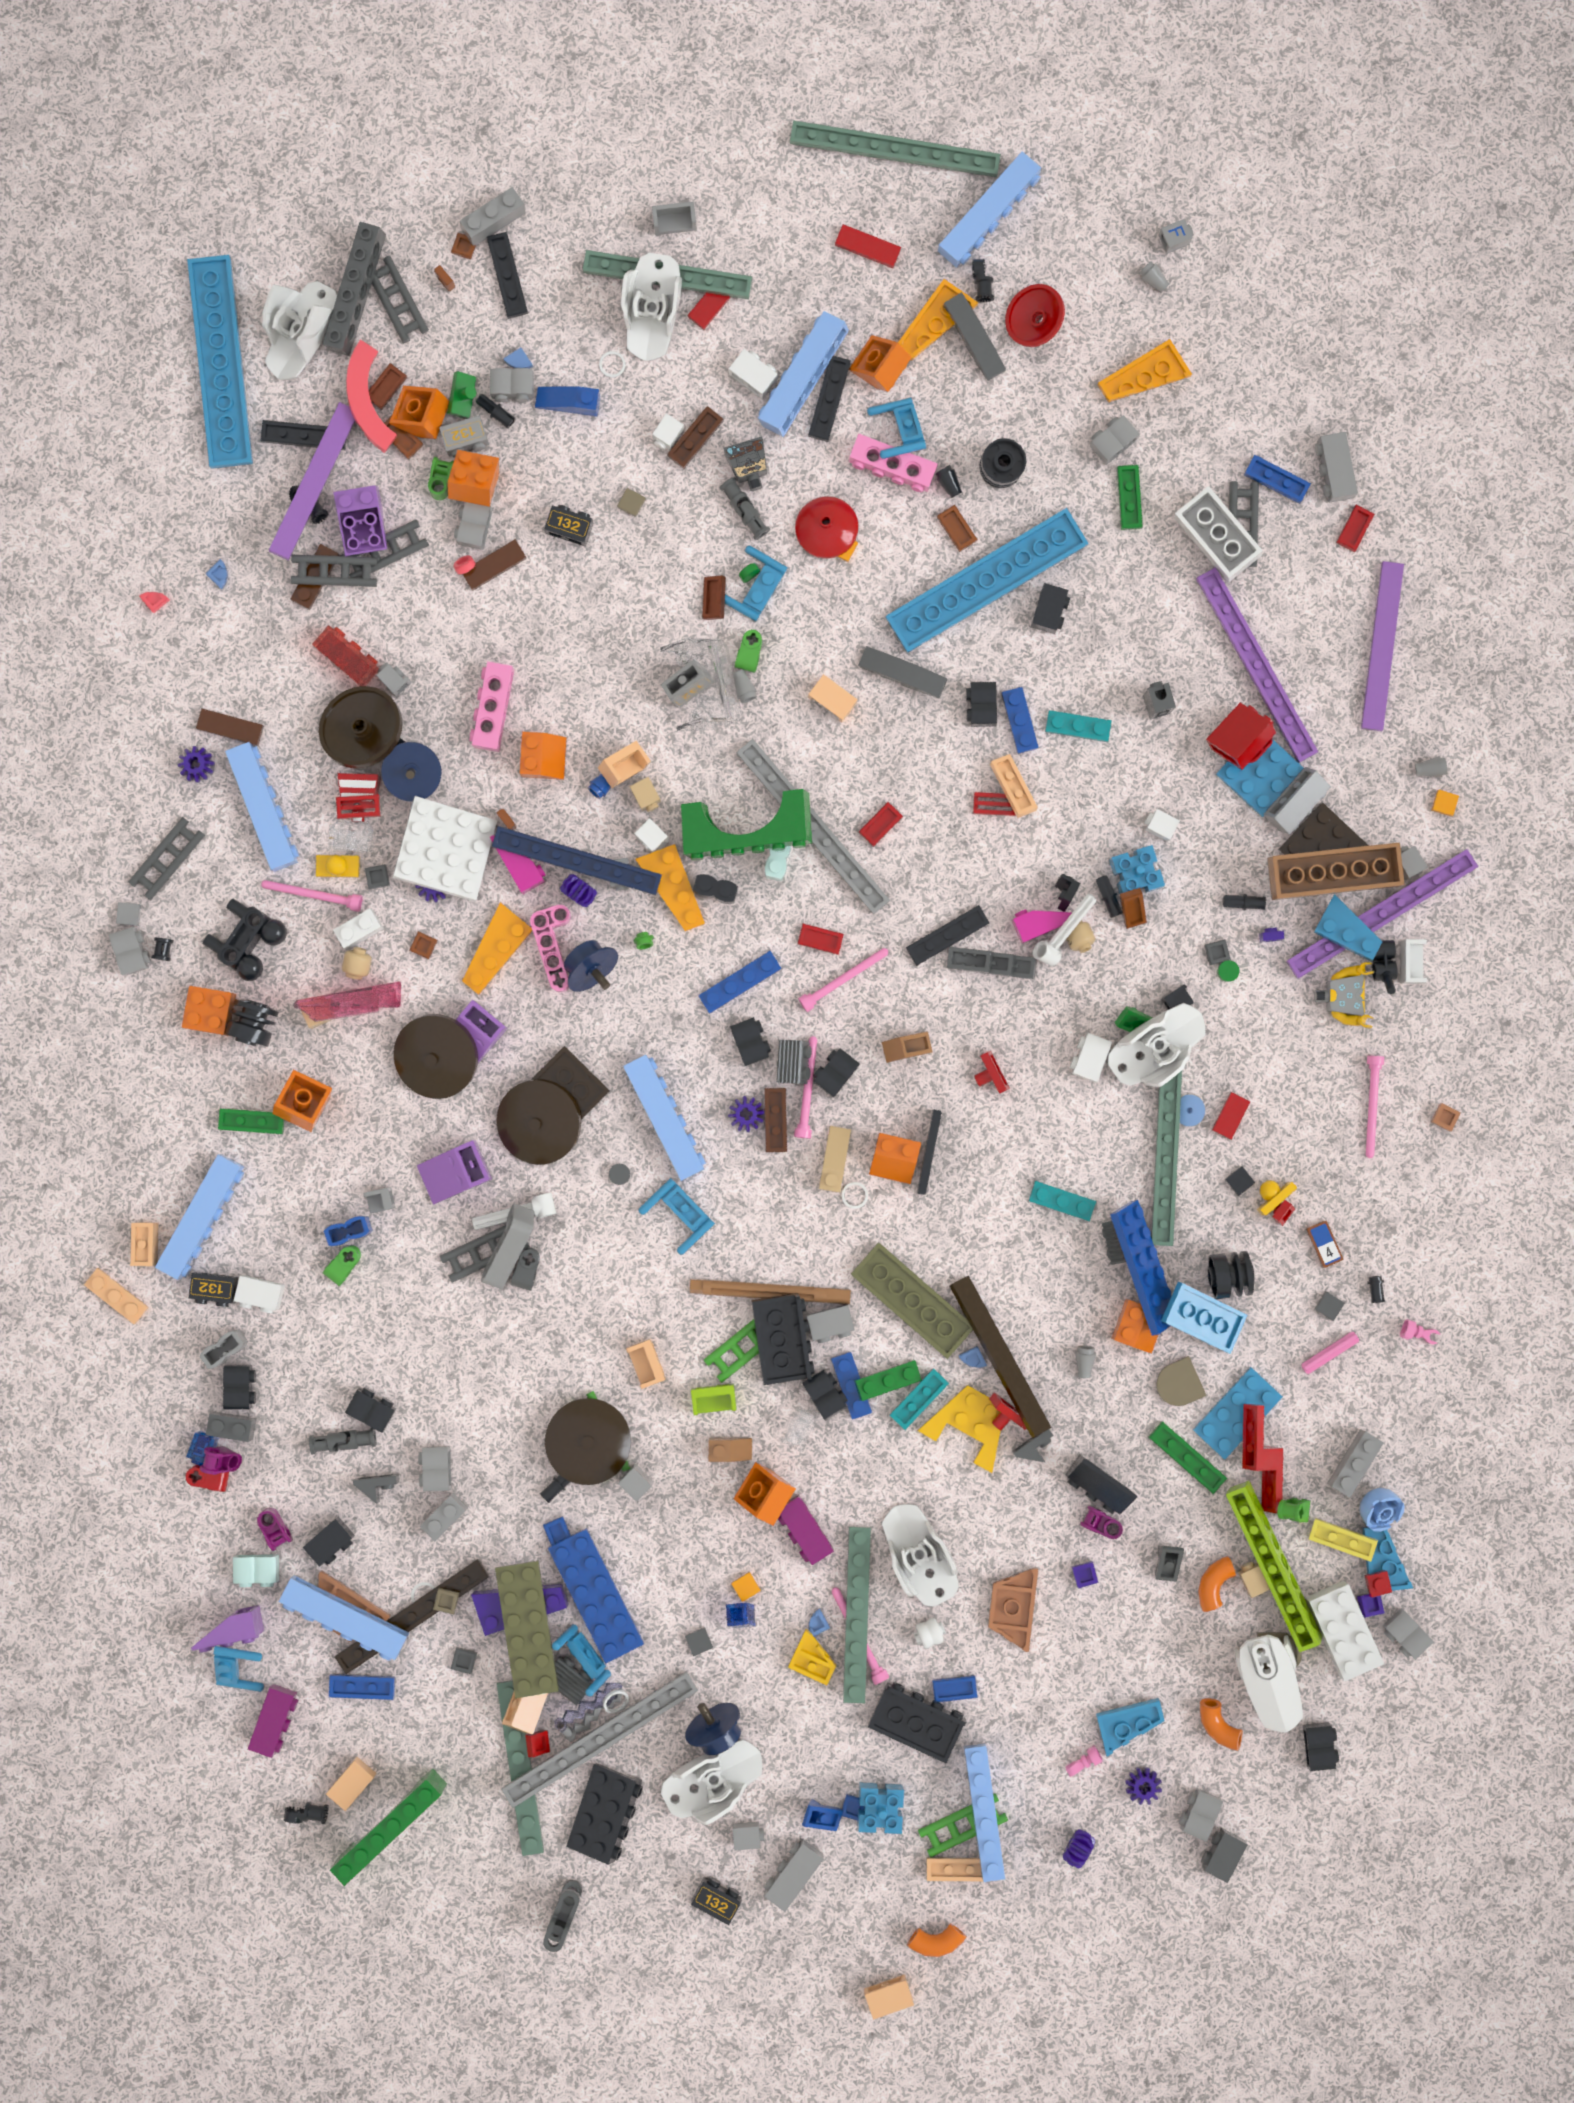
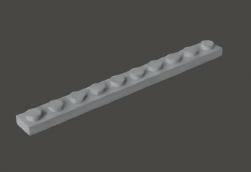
M754 739L750 740L736 752L780 805L783 791L796 790ZM810 807L812 843L874 915L890 899Z
M687 1671L508 1783L501 1788L512 1808L696 1693L698 1691Z

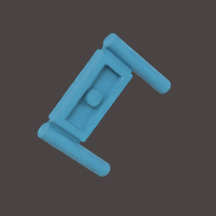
M912 397L867 409L869 416L889 411L894 413L903 445L880 451L882 459L926 449V443Z
M748 545L745 552L765 565L743 600V603L725 594V604L756 622L788 567Z
M670 1178L638 1211L641 1215H645L662 1199L694 1232L677 1248L678 1254L683 1255L715 1223Z
M572 1624L552 1644V1648L557 1651L568 1641L566 1645L571 1654L576 1657L590 1678L595 1679L585 1691L586 1695L591 1697L611 1676V1672L605 1670L606 1665L582 1632L578 1633V1627Z
M215 1646L213 1654L216 1685L263 1691V1683L239 1680L238 1659L261 1661V1653Z

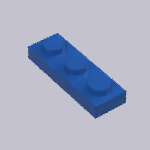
M1257 455L1253 456L1244 473V476L1299 504L1311 483Z
M1019 687L1002 692L1017 754L1038 749L1023 688Z
M848 1352L831 1358L841 1389L848 1399L846 1404L852 1420L871 1414L872 1410L868 1399L860 1401L854 1380L860 1379L852 1353Z
M331 1674L329 1677V1697L394 1700L395 1677Z

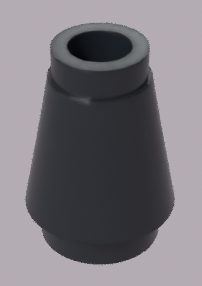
M950 465L935 473L937 476L936 480L951 498L962 493L955 469H952Z

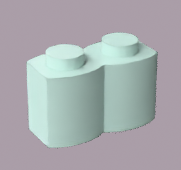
M787 846L785 850L781 851L770 849V856L765 864V876L767 879L783 880L787 869L786 860L790 855L791 846Z
M279 1554L236 1555L233 1557V1583L239 1584V1587H252V1583H260V1587H272L274 1583L279 1581Z

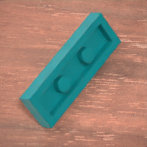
M1049 710L1045 732L1108 742L1112 720Z
M1038 1181L1034 1182L1028 1200L1089 1222L1096 1204L1094 1200Z
M933 1368L889 1415L906 1430L945 1389L949 1382Z

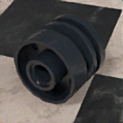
M1002 438L991 442L984 450L979 463L980 474L983 480L990 486L999 489L1012 486L1018 481L1025 470L1027 463L1026 453L1015 440ZM998 461L1006 462L1007 467L999 465Z
M235 999L234 1004L243 1008L241 1012L232 1009L231 1013L240 1018L239 1021L228 1020L224 1034L236 1037L235 1041L256 1046V1044L268 1047L272 1033L265 1030L264 1026L275 1025L276 1022L266 1019L268 1015L278 1017L279 1012L273 1010L268 1005L252 1000Z
M1240 1251L1239 1257L1237 1252H1232L1230 1262H1228L1225 1253L1209 1255L1208 1281L1215 1299L1230 1298L1232 1288H1234L1238 1297L1242 1296L1243 1290L1245 1295H1253L1254 1269L1247 1251Z

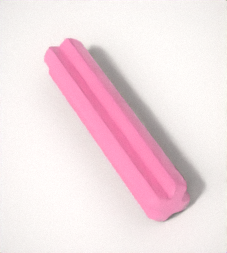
M1354 1332L1348 1333L1301 1364L1302 1369L1306 1374L1312 1373L1359 1343L1358 1336Z

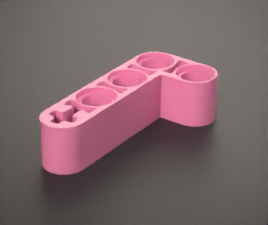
M556 905L537 911L530 918V924L550 986L556 992H565L569 988L567 984L569 976L564 968V960L554 932V928L568 924L571 919V913L564 905ZM559 910H565L567 914L566 918L562 921L557 920L555 917L556 912ZM539 916L546 918V924L543 927L535 925V921ZM546 936L551 937L553 940L550 947L542 946V939ZM554 956L558 957V966L555 968L549 967L548 960ZM551 972H558L560 978L565 980L562 983L563 987L560 988L554 984L557 982V977L555 974L551 975Z

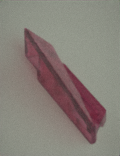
M401 981L296 1000L293 1006L309 1015V1018L314 1022L376 1013L379 1011V1008H398L401 1006Z

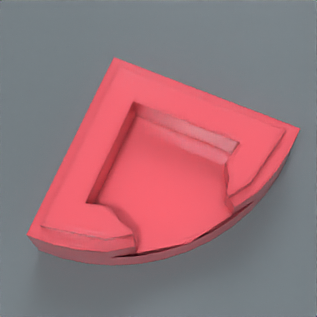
M145 592L139 596L153 613L170 601L168 597L158 592Z

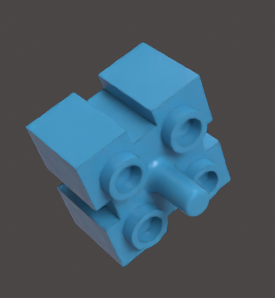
M1153 845L1135 850L1133 857H1129L1127 852L1109 859L1113 875H1119L1121 880L1116 884L1119 894L1137 888H1144L1147 893L1165 886L1161 870L1155 871L1153 866L1157 862Z
M859 1782V1804L864 1806V1810L858 1809V1831L876 1833V1827L883 1828L884 1833L902 1834L903 1815L898 1808H903L904 1804L903 1785L885 1784V1789H878L877 1783Z

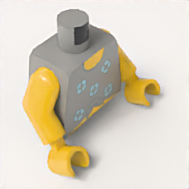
M1364 962L1360 966L1345 967L1332 975L1331 981L1326 982V990H1315V1002L1326 1003V1011L1331 1012L1332 1017L1344 1025H1362L1368 1029L1372 1028L1373 1026L1365 1024L1368 1018H1374L1370 1015H1365L1364 975H1371L1374 972H1366L1365 970L1366 965L1372 963Z

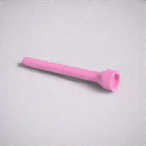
M264 880L261 883L264 889L343 904L350 908L351 911L360 912L363 896L358 894L346 897Z
M882 948L812 995L810 993L802 995L798 998L805 1011L809 1012L817 1004L816 1001L886 957L888 950Z
M815 1036L809 1038V1046L812 1049L811 1057L808 1059L810 1078L807 1080L808 1083L804 1084L800 1124H797L794 1132V1137L811 1139L812 1134L808 1122L817 1048V1038Z
M1367 1056V1064H1369V1069H1371L1366 1157L1368 1158L1374 1157L1379 1069H1382V1065H1384L1385 1057Z
M835 1587L832 1589V1595L846 1620V1601L840 1589ZM867 1643V1662L872 1670L870 1672L872 1675L871 1679L874 1685H877L888 1679L889 1675L886 1669L878 1665Z

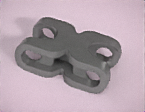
M568 1880L564 1884L547 1927L543 1945L550 1952H557L562 1948L578 1908L583 1888L576 1880ZM569 1887H575V1888L577 1889V1892H576L575 1890L568 1889V1888H569ZM549 1939L559 1943L556 1945H552L549 1942Z

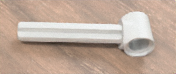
M1087 894L1051 940L1046 939L1045 942L1040 941L1035 945L1033 949L1034 958L1050 966L1058 964L1061 959V949L1059 947L1095 904L1096 898L1091 894Z
M552 1193L535 1196L531 1203L520 1205L534 1210V1215L538 1218L557 1214ZM510 1208L474 1217L472 1219L474 1229L479 1230L507 1222Z

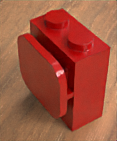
M1240 702L1206 740L1212 751L1243 770L1248 763L1257 761L1273 742L1272 737L1276 734V731L1273 727L1274 722L1268 716H1261L1251 705L1246 706Z

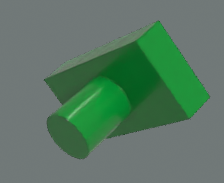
M460 371L454 372L447 414L463 419L470 418L472 401L477 393L475 389V376Z
M1126 1006L1114 1023L1117 1027L1131 1032L1153 1017L1138 1011L1134 1007Z

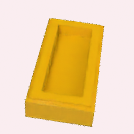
M316 855V877L359 878L360 856Z
M1267 1180L1263 1182L1259 1191L1261 1197L1266 1202L1257 1211L1261 1215H1268L1297 1189V1186L1293 1182H1287L1280 1189V1186L1275 1181Z

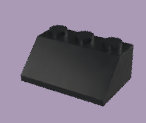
M1080 1454L1065 1474L1069 1478L1067 1483L1077 1490L1079 1487L1086 1490L1087 1492L1084 1495L1094 1502L1097 1499L1103 1502L1104 1505L1102 1507L1111 1514H1114V1512L1121 1514L1137 1498L1133 1491Z

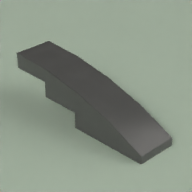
M961 292L946 301L944 308L954 321L956 330L966 343L967 350L987 381L1006 371L994 345L963 293Z
M866 646L858 664L862 669L874 672L883 678L900 683L904 687L936 698H940L948 680L918 665Z
M949 947L947 968L1034 980L1037 959L1034 957Z

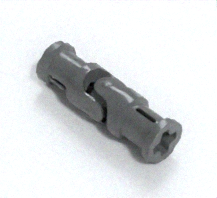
M730 478L719 489L725 492L730 499V505L742 517L743 524L752 531L754 540H758L766 535L770 528L765 526L760 518V513L754 508L747 494L741 491L736 483V478Z
M373 1428L366 1431L357 1432L356 1430L328 1433L326 1436L314 1437V1435H310L309 1437L311 1455L319 1451L328 1450L329 1452H336L339 1450L358 1449L360 1446L371 1445L376 1447L377 1445L376 1432Z

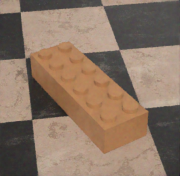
M1400 842L1277 855L1267 858L1272 900L1393 888L1405 885Z

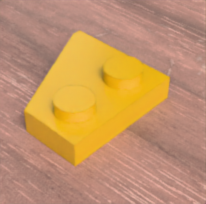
M805 1629L788 1668L827 1686L836 1668V1663L812 1633Z

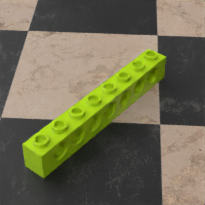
M1250 1480L1230 1487L1226 1493L1227 1499L1299 1652L1319 1646L1323 1636Z

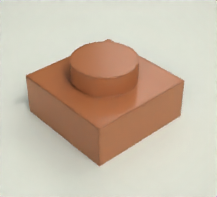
M1440 1103L1431 1123L1452 1132L1461 1112Z

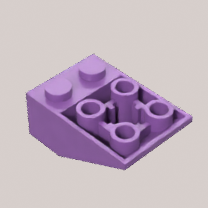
M373 485L333 492L345 556L386 550L387 542L378 486Z
M473 999L456 1019L470 1032L476 1043L478 1064L508 1029Z
M476 1140L467 1142L417 1165L433 1205L493 1180Z
M256 1605L238 1609L191 1647L192 1651L199 1649V1653L212 1650V1647L217 1645L227 1648L233 1646V1643L242 1641V1644L255 1641V1638H258L264 1631L260 1606Z

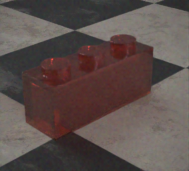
M328 625L312 645L359 686H366L378 672L379 668L376 666L378 661L370 654L367 656L363 655L360 652L362 648L353 640L349 643L344 638L346 634L337 626L333 629Z

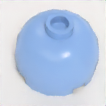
M1376 1488L1369 1491L1363 1497L1359 1510L1364 1523L1371 1530L1381 1532L1391 1528L1389 1524L1394 1520L1398 1522L1401 1519L1405 1506L1400 1497L1390 1489Z

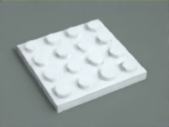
M415 796L392 878L475 902L492 842L490 837L494 835L497 820Z

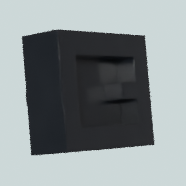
M1061 874L1055 884V887L1061 890L1058 897L1061 902L1057 909L1063 912L1068 908L1081 884L1065 874Z

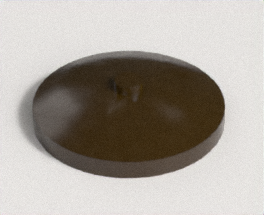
M359 686L348 689L337 695L327 705L321 716L318 730L321 746L333 761L344 767L365 768L375 765L385 759L396 747L402 733V715L395 701L386 692L378 688Z
M427 1014L417 1017L400 1031L395 1041L393 1057L397 1073L412 1091L421 1096L432 1099H444L454 1096L472 1081L478 1066L476 1043L470 1032L460 1022L449 1016Z
M532 1079L516 1085L503 1097L497 1111V1130L503 1145L513 1156L529 1164L545 1165L560 1160L573 1149L580 1136L581 1114L575 1099L565 1088L549 1080Z
M595 1398L577 1399L561 1407L552 1417L545 1434V1450L552 1467L566 1480L580 1485H595L614 1477L626 1463L631 1448L630 1429L624 1416L610 1403Z

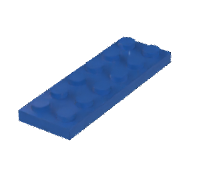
M1134 1200L1114 1211L1110 1216L1151 1335L1153 1336L1159 1335L1170 1327V1325L1161 1322V1319L1171 1299V1290L1167 1285L1164 1270L1160 1265L1157 1250L1152 1242L1143 1209L1139 1201Z
M585 1528L549 1546L548 1550L605 1664L644 1645V1641L588 1529Z

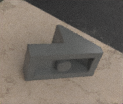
M1048 1429L1034 1438H1030L1012 1452L1018 1458L1045 1463V1460L1036 1448L1039 1446L1043 1448L1051 1442L1050 1438L1054 1435Z
M399 1473L355 1478L353 1485L377 1504L380 1502L378 1486H381L382 1490L394 1488V1485L399 1483Z
M1158 1545L1159 1558L1155 1571L1156 1580L1177 1582L1184 1548Z

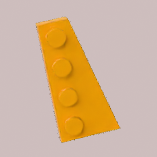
M943 279L898 343L912 357V361L955 325L944 308L946 301L962 292L972 309L978 306V302Z
M1169 339L1101 380L1097 385L1109 403L1192 376V373Z
M675 844L635 859L642 869L662 874L658 893L685 931L705 924Z
M501 902L462 980L478 995H480L533 931L529 925Z

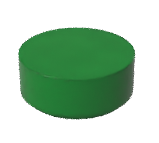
M751 563L741 570L739 577L743 583H747L759 574L760 569L755 563Z
M1230 960L1222 962L1217 969L1218 977L1224 982L1234 981L1240 973L1239 966Z

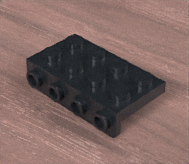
M798 1293L751 1300L763 1385L801 1379L812 1380L811 1374H815L813 1361H809L808 1353H812L810 1340H806L805 1332H809L807 1319H803L802 1311H806L804 1298L801 1299Z
M887 1682L868 1723V1728L943 1763H947L961 1730L967 1723L966 1718H963L964 1714L954 1709L950 1712L944 1709V1705L938 1701L933 1700L931 1703L924 1699V1695L916 1691L912 1693L904 1690L905 1687L897 1682H893V1684Z
M595 1763L566 1847L607 1865L615 1862V1860L617 1861L622 1853V1848H620L622 1840H625L629 1832V1827H627L629 1819L633 1818L636 1811L634 1806L636 1799L640 1797L643 1786H641L642 1779L631 1778Z

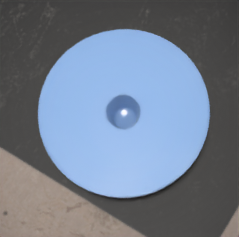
M1195 1095L1181 1097L1180 1123L1184 1126L1199 1124L1205 1115L1203 1101Z

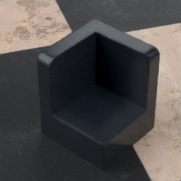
M1185 984L1161 999L1168 1010L1182 1003L1188 1005L1194 1003L1186 991L1187 986Z

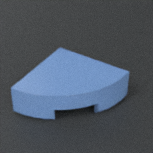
M522 348L503 358L505 363L513 368L530 369L533 367Z
M220 559L206 575L222 590L227 582L228 572L224 562Z
M978 1346L958 1355L968 1366L976 1368L987 1366Z
M820 1608L813 1613L809 1622V1631L814 1637L830 1628Z

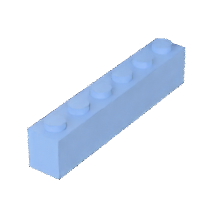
M1022 151L939 244L938 252L956 268L961 263L964 265L971 257L970 252L974 248L979 249L982 246L988 232L992 234L999 226L998 221L1002 216L1006 218L1013 210L1011 206L1016 201L1019 203L1027 194L1025 190L1030 185L1034 187L1041 178L1039 176L1041 167Z
M825 311L815 320L814 328L810 334L805 336L801 349L794 354L790 367L783 372L781 381L777 388L772 390L766 406L760 409L758 419L761 425L782 437L785 436L828 366L832 356H834L849 331L845 321Z
M250 742L226 750L227 758L270 869L276 872L298 863L296 858L299 856L295 844L291 845L289 837H292L288 825H284L281 818L284 817L280 805L276 806L274 798L277 796L273 786H269L266 778H269L265 766H261L258 760L261 758L258 747H253Z
M644 1055L624 1065L623 1067L680 1180L682 1181L704 1170L703 1165L706 1162L701 1152L696 1153L693 1147L696 1145V1142L691 1133L687 1135L684 1129L687 1124L682 1114L677 1116L674 1110L677 1104L672 1095L667 1096L664 1090L667 1088V1085L662 1076L658 1078L655 1072L658 1067L653 1057L648 1058L647 1055Z
M222 1154L217 1155L155 1268L177 1280L188 1276L192 1269L190 1263L193 1258L197 1259L202 1251L200 1245L204 1239L207 1240L213 1231L210 1227L214 1220L218 1221L223 1213L221 1208L224 1202H229L234 1193L232 1188L235 1182L238 1184L243 1178L244 1172L242 1170L244 1166Z
M295 1575L290 1578L279 1600L283 1604L282 1607L291 1612L296 1610L302 1613L304 1619L312 1622L316 1620L322 1623L321 1626L328 1631H333L334 1629L341 1633L340 1636L348 1641L355 1640L360 1643L362 1648L369 1651L373 1649L379 1652L380 1657L389 1661L391 1659L396 1660L409 1635V1632Z
M985 1743L963 1746L983 1882L1004 1880L1005 1873L987 1748Z

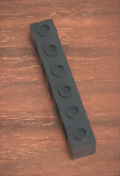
M359 222L323 341V345L330 351L350 356L386 238V234L378 226Z

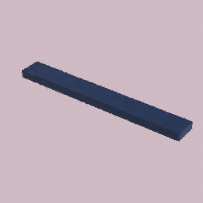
M500 826L497 827L492 847L655 896L662 878V874Z

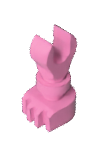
M1406 1319L1400 1335L1408 1340L1412 1339L1413 1336L1418 1339L1421 1337L1429 1344H1437V1342L1430 1340V1334L1440 1335V1333L1435 1329L1425 1330L1422 1326L1417 1325L1415 1321Z
M1095 1745L1087 1749V1756L1083 1755L1081 1759L1066 1766V1771L1070 1777L1085 1767H1090L1091 1763L1096 1766L1103 1762V1758Z

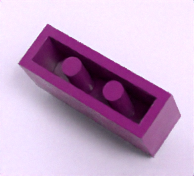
M800 1495L789 1500L778 1520L782 1526L787 1525L791 1531L788 1533V1536L794 1545L798 1543L802 1550L799 1553L806 1563L810 1561L811 1565H814L833 1553L834 1549Z
M275 1684L269 1687L247 1750L270 1758L276 1752L280 1753L284 1743L281 1740L283 1732L287 1733L291 1724V1720L288 1717L291 1711H295L299 1701L295 1699L297 1692Z

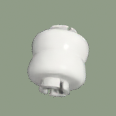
M935 1618L918 1623L916 1625L917 1632H913L918 1646L922 1644L925 1649L941 1644L944 1641L943 1635H946L942 1622L937 1623Z

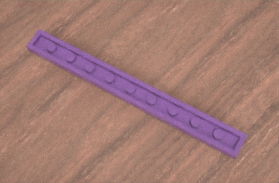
M1216 567L1196 578L1198 584L1297 762L1300 763L1317 754L1316 746Z
M1468 849L1359 915L1358 918L1372 932H1375L1479 866ZM1322 938L1286 962L1296 978L1299 979L1346 949L1326 938Z

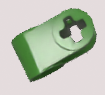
M438 457L433 458L428 488L435 500H444L448 496V479L454 463L453 460L447 462L439 460ZM437 485L444 486L440 492L433 491Z
M751 629L744 633L734 668L753 673L756 672L762 647V637L758 631ZM752 636H755L758 642H754L753 645H750L747 639H751Z
M354 1245L343 1248L325 1268L323 1274L340 1286L361 1258L360 1249ZM352 1251L354 1259L347 1260V1253Z
M1297 1498L1281 1500L1277 1511L1279 1519H1289L1300 1523L1308 1522L1311 1501L1307 1499L1297 1500Z

